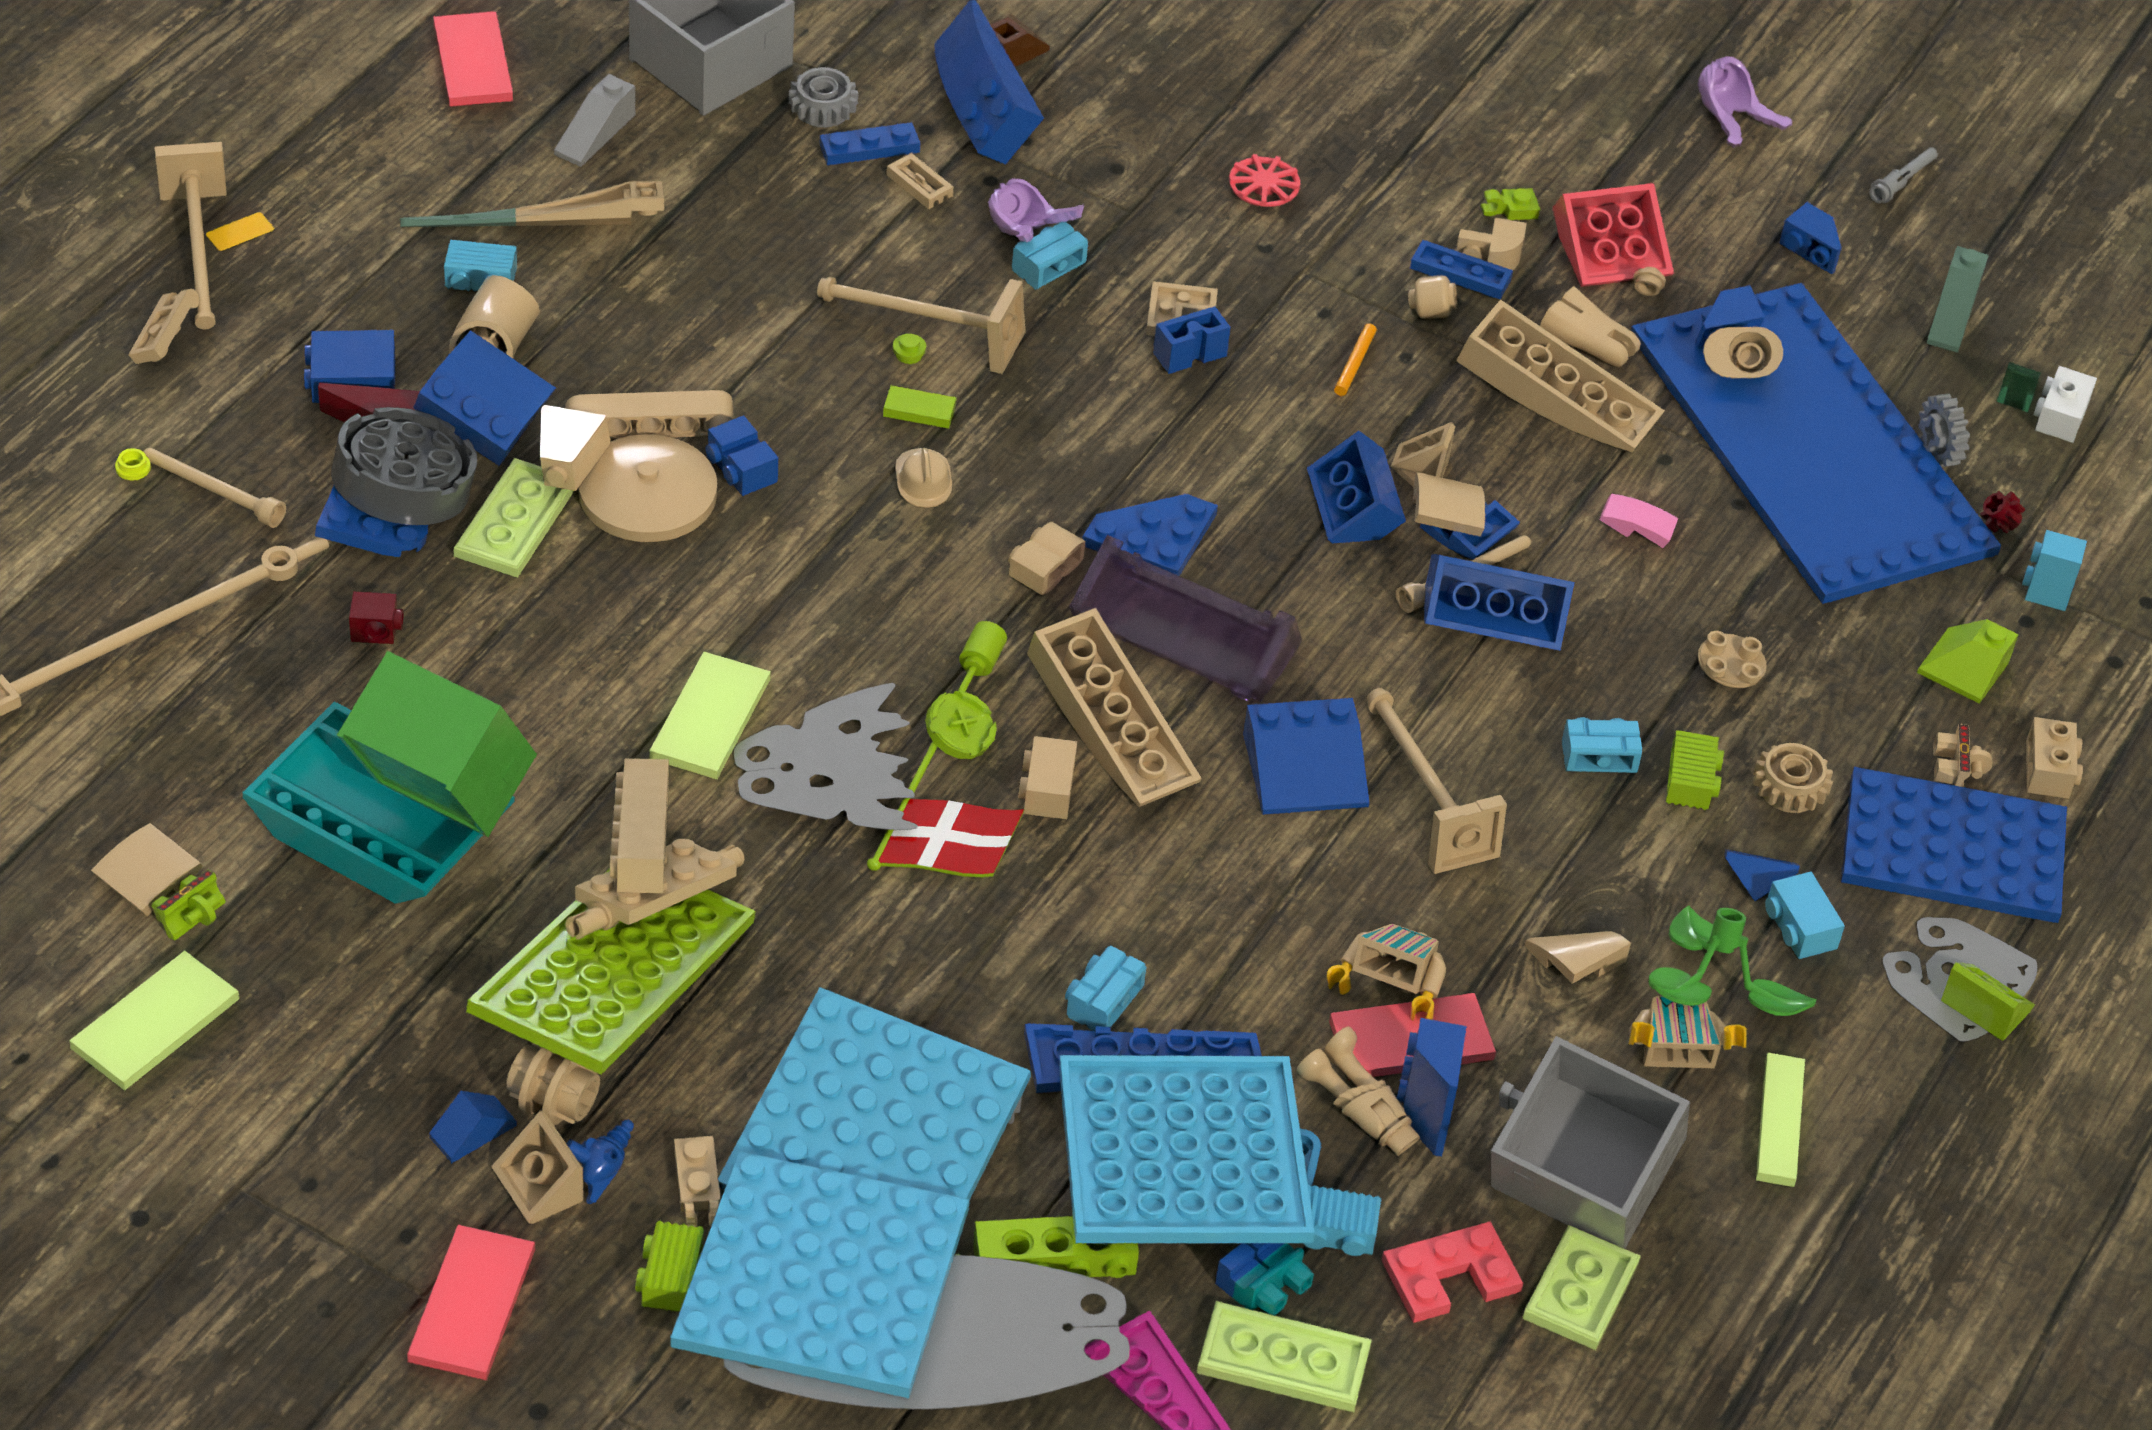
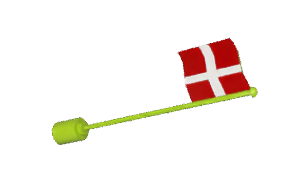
M980 621L975 625L959 656L960 664L967 674L958 691L966 692L973 676H986L992 672L1007 642V634L999 625L989 621ZM933 741L908 788L913 792L918 787L937 749ZM903 798L898 808L899 811L904 812L902 819L917 824L918 828L912 830H887L873 859H868L867 866L872 871L879 870L881 866L910 867L962 877H992L1025 809H991L949 800Z

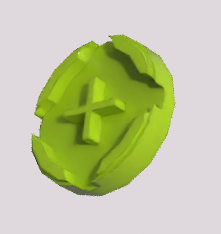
M964 691L939 695L929 707L925 720L927 732L934 744L944 753L958 759H973L983 755L995 740L997 727L996 722L993 723L990 716L992 712L989 707L977 696Z

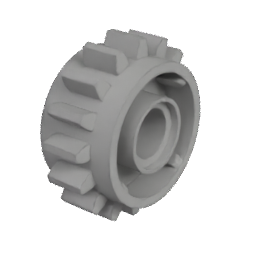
M814 68L798 75L797 82H791L789 104H791L792 113L796 112L798 118L805 123L816 127H832L850 119V113L856 112L858 91L855 90V82H850L848 76L832 68Z

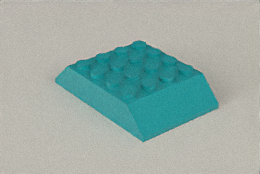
M334 701L242 793L243 799L274 838L391 902L397 904L425 897L483 835L377 783L337 736L351 710ZM512 796L504 812L515 802L514 796Z

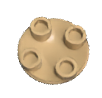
M1712 631L1708 634L1707 639L1701 644L1698 651V661L1706 675L1715 682L1727 687L1747 688L1762 680L1767 667L1766 659L1761 652L1762 644L1754 637L1743 638L1734 634H1724L1721 631Z

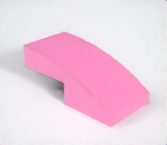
M1611 494L1606 501L1599 520L1627 538L1635 530L1661 548H1664L1672 537L1678 518L1649 503L1631 497Z

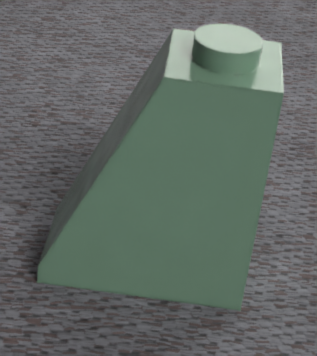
M1957 246L1926 344L1958 353L1989 255Z

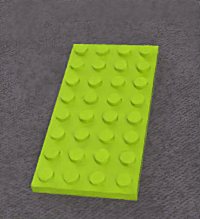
M707 889L630 925L620 921L613 928L608 930L601 928L581 939H575L566 930V920L570 916H575L588 910L585 904L575 900L468 999L466 1012L601 1075L754 923L756 911Z

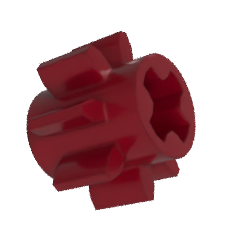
M1997 491V493L1991 494L1985 500L1983 512L1980 513V516L1986 521L1985 525L1993 533L1998 531L1999 528L2008 533V531H2012L2020 525L2025 508L2019 503L2020 499L2012 491L2006 497L2000 491Z

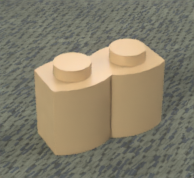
M1049 522L1042 528L1038 527L1032 533L1029 541L1021 546H1016L1012 550L1008 559L1010 563L1009 576L1037 593L1045 595L1060 582L1062 577L1070 574L1084 558L1086 541L1056 523Z

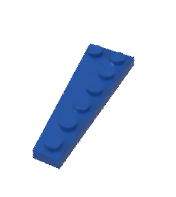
M1025 1024L1024 1028L1036 1093L1061 1091L1060 1055L1262 1056L1256 1033L1194 1032L1191 1030L1171 1029L1168 1034L1148 1032V1028H1133V1032H1111V1027L1095 1026V1031L1073 1030V1025Z

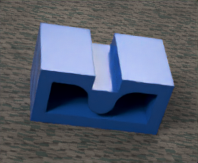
M1215 306L1157 323L1153 354L1168 374L1192 367V362L1195 359L1206 363L1226 357L1231 327Z
M744 415L708 429V444L705 447L708 459L712 464H717L723 472L727 483L734 485L742 496L778 482V456L765 441H759L758 432Z

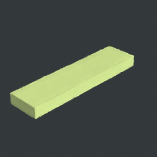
M1767 1053L1764 1069L1756 1181L1790 1187L1795 1186L1805 1059Z

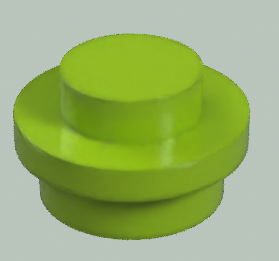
M911 333L903 334L894 340L893 352L900 362L914 364L919 362L925 354L926 342L918 335Z

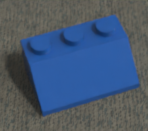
M1357 431L1307 467L1328 541L1332 544L1380 540L1406 522L1384 449L1361 431Z
M1420 1018L1418 1033L1410 1032L1397 1099L1403 1103L1406 1115L1412 1120L1410 1126L1420 1136L1419 1139L1435 1156L1442 1157L1458 1087L1467 1026Z

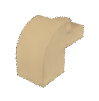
M1495 218L1492 234L1460 229L1456 251L1514 270L1520 262L1527 223Z

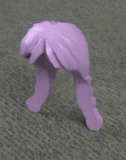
M1728 56L1716 59L1715 62L1712 61L1710 65L1704 68L1698 84L1702 101L1720 122L1723 131L1728 136V145H1731L1733 148L1741 146L1743 140L1740 126L1732 116L1733 111L1747 112L1754 119L1762 121L1766 125H1772L1775 128L1779 127L1781 130L1792 125V119L1777 115L1759 103L1749 72L1741 61Z
M1011 179L1007 184L1000 183L999 188L994 190L988 202L992 220L998 225L1001 232L1015 235L1020 242L1024 241L1026 243L1033 239V230L1036 228H1040L1045 224H1055L1081 218L1084 205H1079L1071 208L1054 209L1048 204L1037 188L1024 179Z

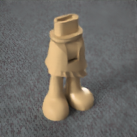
M1345 1027L1331 1038L1324 1052L1319 1048L1306 1056L1297 1067L1296 1073L1302 1079L1317 1082L1337 1098L1333 1105L1343 1109V1115L1350 1117L1367 1134L1379 1140V1144L1382 1147L1388 1145L1399 1156L1415 1144L1420 1136L1410 1126L1412 1120L1406 1115L1404 1108L1393 1094L1390 1086H1386L1383 1080L1377 1081L1359 1063L1353 1054L1357 1042L1356 1033L1351 1027ZM1330 1062L1338 1067L1357 1087L1351 1089L1334 1071Z

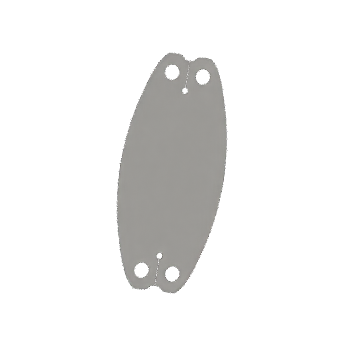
M954 1255L909 1398L765 1367L751 1368L746 1363L724 1359V1367L743 1380L769 1389L848 1405L899 1409H941L1005 1402L1079 1384L1113 1371L1125 1363L1130 1355L1128 1338L1119 1332V1320L1126 1313V1301L1124 1294L1111 1285L1080 1274L1019 1261ZM1098 1294L1105 1299L1106 1308L1099 1314H1089L1082 1309L1081 1300L1086 1295ZM1069 1323L1073 1326V1329L1067 1332L1063 1330L1062 1326ZM1090 1340H1103L1109 1345L1110 1353L1102 1360H1093L1085 1354L1084 1346Z

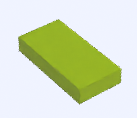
M891 385L883 408V417L949 429L956 407V397Z

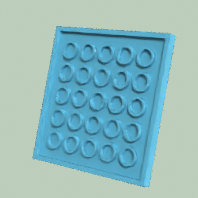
M820 987L718 1178L719 1188L725 1190L738 1152L740 1151L970 1200L1031 1078V1072L1028 1069Z
M1060 1055L1059 1073L1075 1243H1313L1315 1230L1289 1056Z
M739 1151L673 1329L671 1347L909 1398L969 1211V1199Z

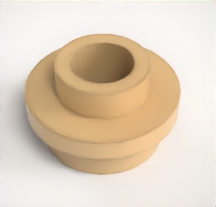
M1653 267L1638 269L1633 276L1636 291L1646 296L1659 294L1666 282L1665 276Z

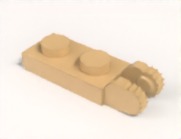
M713 1136L674 1139L681 1212H684L685 1224L697 1227L695 1211L709 1210L708 1222L709 1226H712L721 1201Z

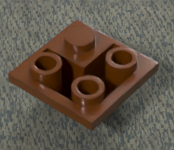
M1011 13L989 23L1014 67L1050 51L1049 44Z

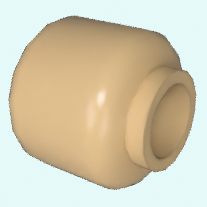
M1444 275L1420 277L1415 283V289H1409L1410 309H1416L1421 319L1448 317L1452 309L1457 308L1456 284L1450 283L1448 277Z

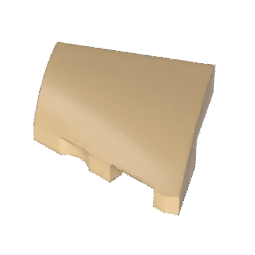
M1612 931L1535 937L1527 939L1525 942V947L1545 968L1554 965L1572 984L1591 973L1600 977L1625 963L1631 945L1622 935Z

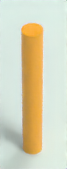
M1366 324L1339 377L1334 388V392L1339 396L1347 394L1377 331L1373 324Z

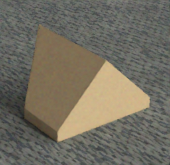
M1450 422L1400 443L1391 467L1413 488L1417 472L1443 478L1450 458L1455 431L1454 424Z

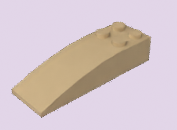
M1502 300L1495 305L1472 332L1456 360L1508 397L1537 414L1579 434L1632 453L1665 411Z
M1096 608L1034 632L1027 655L1081 740L1116 784L1138 807L1201 781V776Z

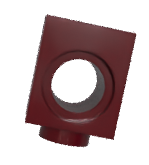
M353 591L349 614L351 642L394 644L396 630H402L404 620L403 609H397V594Z

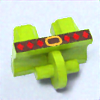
M206 870L198 877L189 875L181 881L180 891L170 898L161 896L152 903L155 916L163 924L168 938L175 941L199 922L208 926L216 920L215 910L226 903L217 887V877L214 872Z

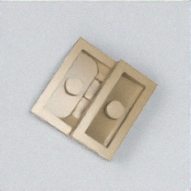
M1416 473L1413 503L1416 504L1415 522L1481 537L1485 528V498L1482 487Z
M149 823L120 842L91 871L148 917L153 911L152 903L161 896L166 897L171 890L176 893L180 891L181 881L189 875L195 876L203 865Z

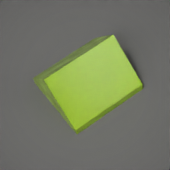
M1955 962L1941 998L1942 1002L2002 1041L2007 1038L2035 1006L2034 1003L1975 965Z

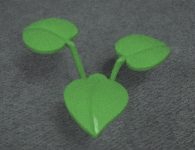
M1689 905L1673 919L1669 928V937L1674 943L1689 950H1702L1704 948L1707 950L1698 971L1691 977L1682 970L1663 967L1652 971L1648 979L1650 987L1668 1000L1683 1005L1703 1004L1709 1000L1712 989L1699 981L1702 979L1714 951L1732 953L1735 948L1739 947L1744 987L1750 991L1748 1000L1751 1004L1773 1015L1790 1016L1813 1007L1817 1000L1773 981L1756 979L1752 983L1746 947L1748 938L1742 936L1746 916L1732 908L1718 909L1714 924L1700 917Z

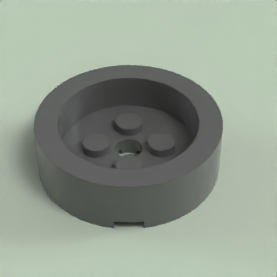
M394 407L375 408L373 414L363 417L356 414L342 425L334 453L331 477L336 489L345 500L373 517L406 525L436 524L453 518L465 508L476 471L477 454L469 439L462 440L454 433L455 427L438 417L412 409ZM404 454L409 455L408 459H404Z

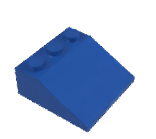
M470 330L421 389L413 409L450 423L455 427L454 433L462 440L469 439L477 452L500 466L553 394L556 387Z
M1353 698L1247 705L1243 735L1262 815L1369 807L1360 724Z

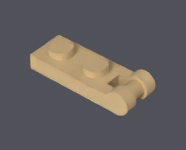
M194 289L182 290L179 294L174 292L164 294L160 298L128 354L135 364L149 361L156 362L167 354L168 347L174 336L180 331L181 324L188 311L197 308L199 305V295Z

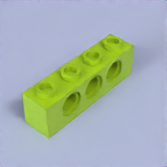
M1073 1216L975 1222L973 1247L974 1255L977 1257L1025 1262L1087 1277L1110 1276L1112 1278H1121L1126 1275H1136L1139 1255L1138 1243H1075Z

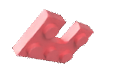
M1491 1221L1387 1250L1382 1255L1381 1261L1413 1323L1450 1312L1451 1302L1439 1281L1440 1279L1469 1271L1485 1302L1519 1293L1523 1286V1282Z

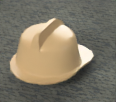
M1727 327L1716 330L1708 337L1704 344L1703 354L1709 368L1721 377L1752 379L1770 375L1778 368L1783 358V347L1777 335L1767 328Z
M918 448L908 450L897 458L895 466L897 486L900 495L906 502L922 508L936 507L946 502L951 495L952 478L950 465L942 454L931 449Z

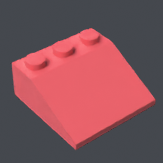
M1654 183L1563 194L1553 206L1560 241L1581 287L1632 281L1634 273L1638 269L1645 267L1656 268L1664 276H1672L1674 274Z

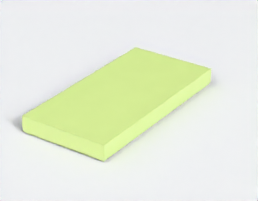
M514 458L455 545L454 557L518 578L574 490L544 485L541 466Z
M704 651L649 750V759H669V765L718 779L770 681L771 671Z
M183 951L69 1040L70 1047L115 1084L126 1090L239 1000V992L189 953Z
M1216 1301L1197 1373L1354 1412L1372 1339Z

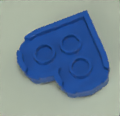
M334 485L316 525L315 536L381 555L401 557L402 551H409L415 548L416 552L422 549L426 544L428 525L399 524L373 517L345 500Z

